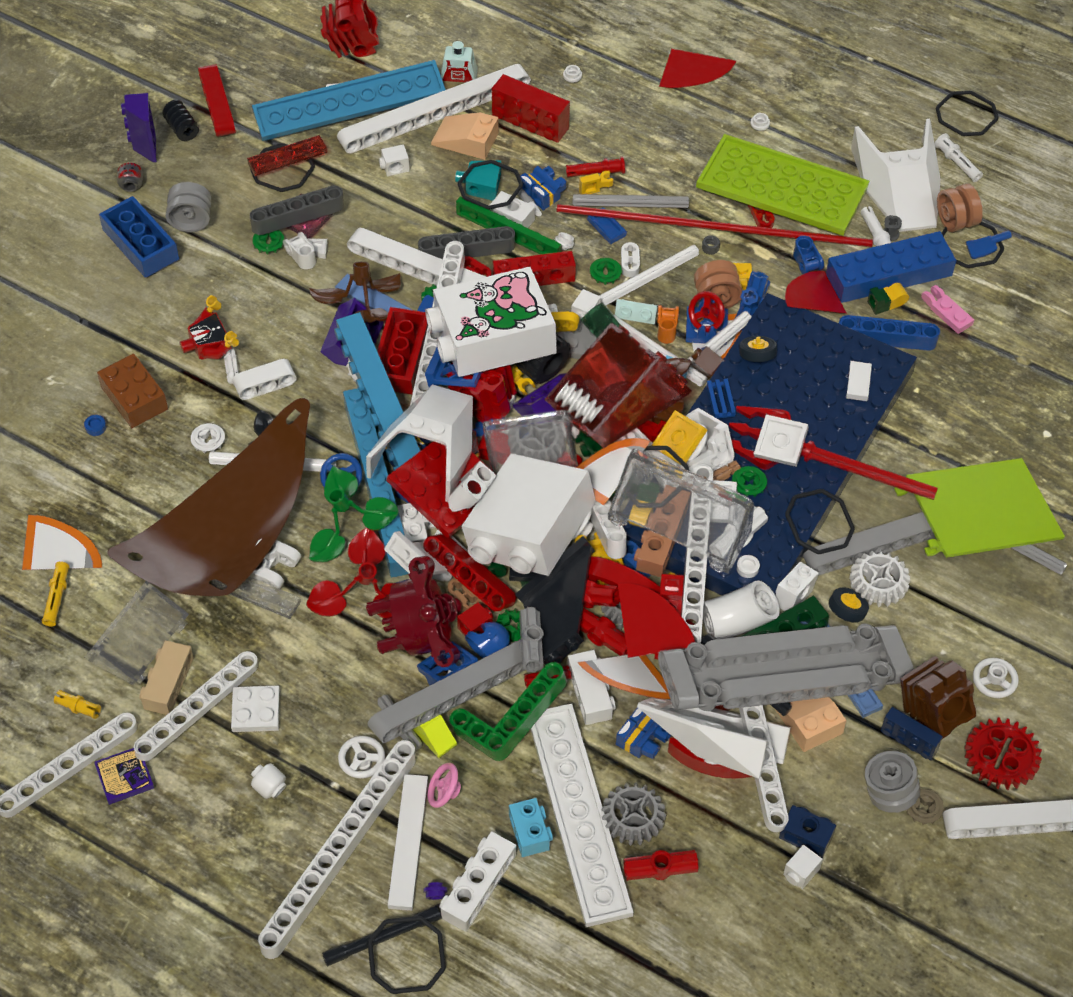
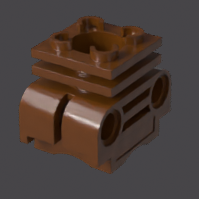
M934 656L900 678L904 712L907 714L910 712L912 718L916 717L917 722L943 736L942 739L951 734L957 726L967 723L976 717V708L973 702V683L967 679L966 670L954 661L949 660L945 663L942 660L939 661L938 657Z

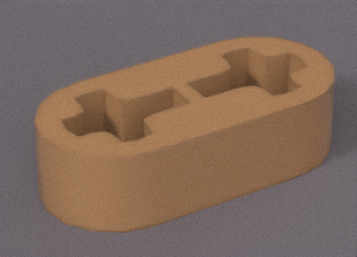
M456 578L448 583V594L460 600L463 612L473 606L472 604L468 606V600L471 603L479 602L482 605V601ZM455 587H456L457 589H460V588H461V589H462V593H461L460 591H458V590H455V591H454V588H455Z

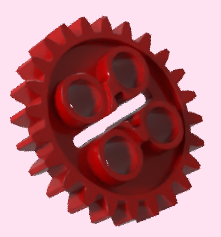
M1000 717L997 718L996 723L988 719L986 725L980 722L978 728L974 727L972 733L968 735L964 747L967 750L964 757L969 759L967 766H974L972 774L980 773L979 781L985 778L988 779L987 786L994 782L997 789L1000 788L1001 784H1004L1006 790H1009L1011 784L1018 789L1020 782L1023 785H1027L1029 779L1033 780L1035 773L1040 768L1039 765L1042 758L1039 756L1042 749L1037 748L1039 741H1032L1034 733H1025L1027 730L1026 726L1022 729L1018 728V721L1011 725L1009 718H1007L1005 723H1002ZM1011 738L1012 741L999 768L995 769L994 766L1007 739ZM1006 766H1011L1014 770L1008 769Z

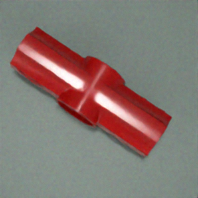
M587 580L584 608H593L594 605L615 607L620 603L617 586L599 585L596 582Z
M583 608L580 630L587 634L588 639L597 646H606L620 656L627 655L625 634L617 630L615 624L607 617L602 616L599 618Z
M659 850L652 855L623 859L626 881L645 878L665 880L670 875L695 873L699 870L695 850L673 853ZM663 863L666 867L659 868L655 864Z

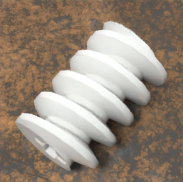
M568 381L555 397V402L563 400L562 408L570 405L569 413L576 410V419L583 416L582 424L588 421L591 423L604 405L601 404L595 407L596 399L589 402L590 394L582 396L583 388L575 391L577 384L573 383L569 386Z

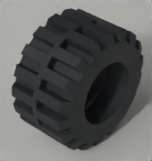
M556 333V354L515 364L533 382L542 384L553 378L563 368L570 355V344Z

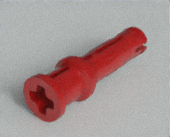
M620 156V159L608 160L604 158L601 162L566 165L567 177L600 174L604 171L625 174L623 156Z

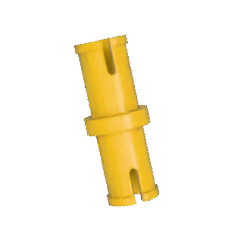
M58 690L56 693L60 697L54 696L55 704L67 707L73 713H82L93 719H97L99 716L95 712L101 713V705L89 702L83 696H74L62 690Z

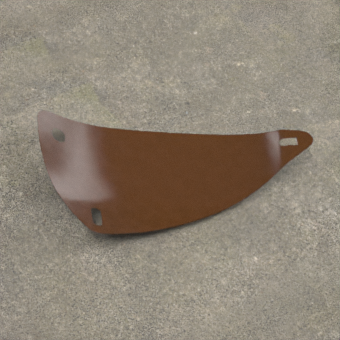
M299 398L290 403L249 446L211 479L152 526L133 538L109 548L107 551L108 556L141 579L174 593L194 596H224L234 592L253 573L267 555L283 529L294 505L304 467L306 430L310 410L309 400ZM295 409L301 413L291 424L286 423V419ZM138 553L142 555L143 559L141 561H133L128 558V554ZM216 579L227 585V588L220 590L209 584V582Z

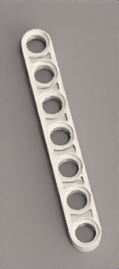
M249 651L239 654L137 739L134 744L137 759L149 761L231 693L233 687H238L251 676L258 667L257 656ZM245 659H251L254 663L250 667H244L241 662ZM228 673L237 675V678L233 681H228L224 677ZM211 687L220 689L217 695H210L207 691ZM195 701H200L203 703V707L196 710L191 708V704ZM177 716H184L186 718V721L182 724H176L173 720ZM160 730H166L169 735L161 739L156 736V733ZM142 745L151 746V750L148 753L138 751Z
M763 705L739 708L745 735L752 736L751 733L753 731H758L763 735L764 740H768L765 752L768 760L763 762L761 774H770L773 781L766 782L762 777L759 779L755 777V782L766 827L772 832H781L788 823V813ZM754 711L758 714L759 718L751 719L748 717L747 712ZM766 795H775L778 802L770 803L766 799ZM771 816H779L783 823L780 825L774 824L771 821Z
M131 713L118 715L0 795V815L5 818L15 816L129 738L137 730V722L134 715ZM125 720L133 722L132 726L128 729L120 727V724ZM109 733L113 735L112 740L109 742H102L100 740L104 734ZM85 747H92L94 749L88 756L81 754L82 749ZM66 760L74 762L73 766L69 769L61 767L62 763ZM50 773L54 775L51 782L44 783L41 781L45 774ZM32 787L34 789L33 794L26 797L21 795L24 788ZM6 801L14 802L13 807L9 810L1 809L2 804Z

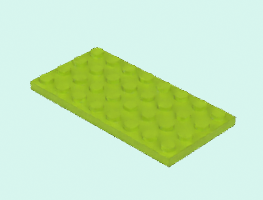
M724 134L698 178L696 188L844 236L867 191L870 181Z

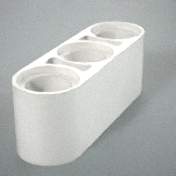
M280 359L240 372L233 377L232 382L240 399L248 400L290 386L296 381L297 377L289 360Z

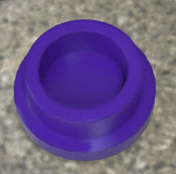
M441 882L428 883V887L423 888V893H426V899L430 900L443 899L445 893L448 892V888L443 887Z

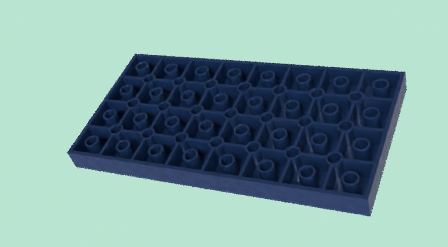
M767 293L710 380L714 383L715 380L719 379L720 382H723V379L728 378L735 410L736 406L786 410L789 412L792 421L808 424L809 428L805 443L813 441L817 448L860 462L912 376L917 357L804 308L788 307L785 300ZM751 336L769 337L777 343V354L773 359L765 362L747 361L740 356V342ZM851 361L872 364L867 401L846 398ZM705 386L688 413L700 408L714 417L707 386ZM722 387V392H723V396H724V401H725L726 409H727V412H730V411H729V407H728V403H727V399H726V395H725V391H724V387ZM713 388L718 411L722 413L717 389ZM737 411L735 417L718 418V420L728 425L731 440H738L743 448L755 451L758 441L749 435L742 436L729 427V423H745L751 428L762 429L765 418L755 416L749 419ZM734 452L733 461H737L740 467H756L767 478V486L763 493L757 494L756 497L753 495L745 497L742 493L738 494L736 490L735 519L739 520L755 506L761 507L765 511L768 521L754 533L751 541L745 547H738L724 561H718L714 558L709 547L724 533L728 525L709 524L705 588L723 596L759 580L769 586L776 596L778 584L801 562L803 554L808 550L796 542L785 516L792 497L796 494L817 489H824L840 497L853 473L813 459L805 462L803 456L799 459L797 467L777 463L770 469L763 470ZM730 474L731 477H729L728 479H726V480H724V481H731V482H732V477H733V475ZM646 475L642 484L656 487ZM751 480V481H749V482L746 481V482H745V486L748 485V484H752V485H753V480ZM691 487L681 493L690 495ZM822 493L796 499L790 512V517L801 541L811 545L837 501ZM629 501L619 516V520L626 532V541H633L641 548L643 545L641 543L644 530L648 531L650 526L646 529L629 524L630 514L634 506ZM689 508L665 568L677 575L683 576ZM694 536V537H692V538H693L694 540H696V541H702V540H703V539H702L701 537H699V536ZM744 555H752L760 563L758 574L752 578L742 577L737 572V562ZM691 557L695 562L701 561L699 557ZM696 577L689 578L694 583L700 582Z

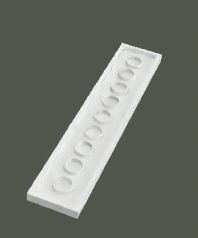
M567 704L548 708L530 730L585 926L590 927L633 917L634 912L609 828L605 827L607 821L602 820V816L605 814L601 811V800L573 705Z

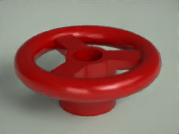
M703 291L696 294L690 301L688 314L695 328L699 329L702 326L697 320L704 317L710 319L714 323L711 326L718 329L724 320L725 308L722 300L716 294ZM701 298H704V306L699 312L695 313L696 303ZM705 326V332H709L711 326Z

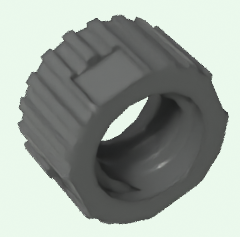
M713 235L706 236L702 241V251L709 255L719 252L720 240L718 237Z

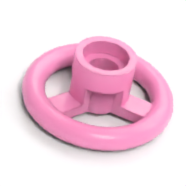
M453 763L441 765L431 778L427 797L429 804L434 808L444 806L450 799H455L460 792L461 784L458 781V770ZM446 770H450L444 778L439 780ZM436 787H437V790H438V799H437V801L435 800V796H434L435 788H436Z

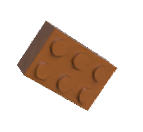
M134 353L97 372L102 390L131 429L168 410L165 393Z

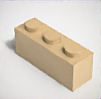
M165 640L162 648L158 649L156 663L154 667L150 668L146 687H142L139 695L145 710L165 715L172 711L194 659L191 646Z

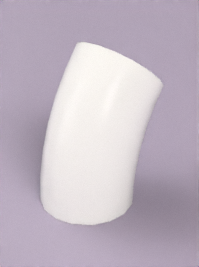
M758 580L731 593L704 601L703 622L707 634H710L714 639L733 638L777 619L780 608L777 598L770 587Z

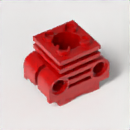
M335 0V8L331 3L329 4V11L326 6L322 7L320 19L323 28H321V34L324 39L328 40L331 51L335 52L338 58L342 57V51L345 56L349 55L348 48L356 57H366L376 53L374 46L379 45V37L376 32L378 18L368 7L367 0Z
M511 365L482 371L476 387L447 385L450 390L473 396L472 416L484 424H487L491 419L500 421L510 412L509 400L512 398L511 394L515 395L517 393ZM449 372V373L446 374V375H447L448 378H449V377L453 376L454 374H453L452 372ZM466 375L463 379L472 380L473 375Z

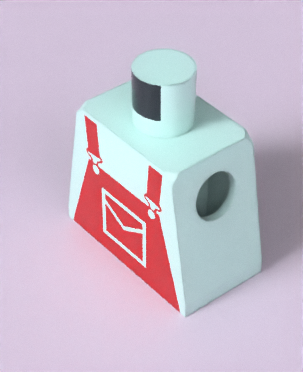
M455 41L452 46H447L441 70L442 81L466 83L476 79L477 64L473 49L471 47H464L461 41Z

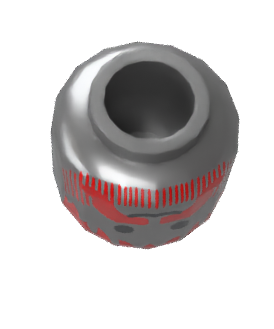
M131 162L120 165L117 172V184L119 187L127 192H134L139 189L143 183L142 168Z

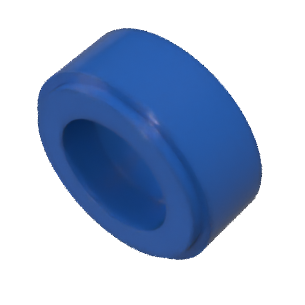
M91 415L84 422L85 430L91 436H99L107 428L105 419L100 415Z

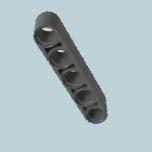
M333 185L256 208L250 212L252 232L257 235H263L339 212L344 208L343 190L341 187Z
M504 226L425 236L419 239L418 250L443 259L447 244L452 241H458L464 246L465 256L480 257L510 253L515 248V231L511 227Z

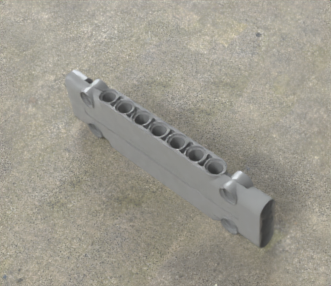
M860 624L856 631H850L848 626H834L716 639L707 642L705 645L693 642L688 645L686 650H663L658 655L659 667L675 710L699 708L703 711H711L718 705H723L726 709H736L859 694L866 692L870 688L880 691L886 685L901 684L900 678L914 670L895 625L873 627L869 624Z

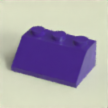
M148 93L124 95L125 103H121L122 115H126L124 117L125 129H129L127 131L128 142H132L134 151L151 162H157L156 132Z
M356 298L339 305L320 351L338 365L346 366L349 360L348 357L345 358L343 355L342 341H338L335 336L336 320L352 315L359 310H366V307ZM383 321L365 322L374 345L381 331Z
M559 374L512 405L523 418L526 415L532 418L535 413L537 417H541L544 414L545 418L548 419L552 412H557L564 417L563 410L569 408L570 405L562 408L563 400L555 402V397L569 381V386L576 383L575 391L583 388L582 396L588 394L589 391L580 374Z

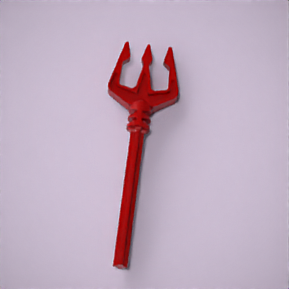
M736 406V411L749 419L755 416L765 418L766 415L791 420L790 414L786 410ZM729 423V427L742 436L749 435L758 441L761 429L751 428L745 423ZM731 440L735 453L763 470L770 469L778 463L754 457V451L743 448L738 440ZM804 441L799 457L800 459L803 456L805 462L813 459L932 500L935 499L938 490L937 487L817 448L813 441L808 443Z

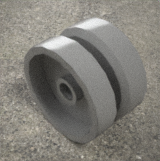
M181 182L173 185L169 189L165 215L167 222L173 228L185 232H197L204 229L210 219L212 199L210 192L204 186L192 182Z
M886 751L877 754L869 760L865 768V781L868 795L873 805L879 810L888 813H898L909 809L916 803L920 796V783L917 767L913 759L907 754L898 751Z

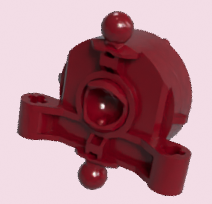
M420 556L413 558L409 563L410 579L393 583L389 595L379 600L367 602L366 609L369 616L386 611L392 614V617L382 619V625L390 623L389 626L383 627L384 631L387 633L396 630V634L393 637L377 641L379 653L384 654L401 649L416 657L431 652V656L434 657L438 666L448 667L457 663L460 658L458 648L450 641V622L455 621L462 609V603L458 598L452 597L448 593L442 594L437 582L432 579L435 563L430 557ZM419 564H424L425 569L420 570ZM449 652L450 658L445 659L444 654Z

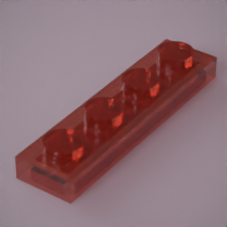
M320 135L249 157L247 161L254 176H258L326 154L327 147Z

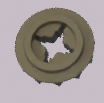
M920 789V796L916 803L907 809V815H910L914 822L918 821L923 825L926 823L933 824L942 816L944 810L942 799L931 790ZM921 803L924 806H930L927 812L924 809H919Z

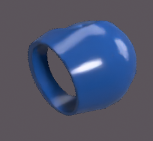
M496 622L481 624L484 631L482 634L469 631L465 635V640L482 659L510 644L508 631L503 625Z

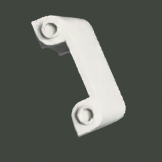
M700 408L688 413L686 417L696 423H702L706 427L707 449L700 456L686 462L689 467L687 488L691 487L692 475L696 466L705 464L715 471L724 465L728 466V463L734 459V449L728 425ZM645 450L637 459L636 464L653 484L659 488L660 492L663 493L665 488L677 491L683 486L685 468L661 452Z

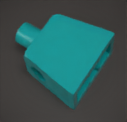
M470 161V162H469V166H470L471 164H473V163L482 162V161ZM494 164L474 167L462 182L466 183V194L493 201L498 193L501 167ZM456 171L455 182H458L466 171Z

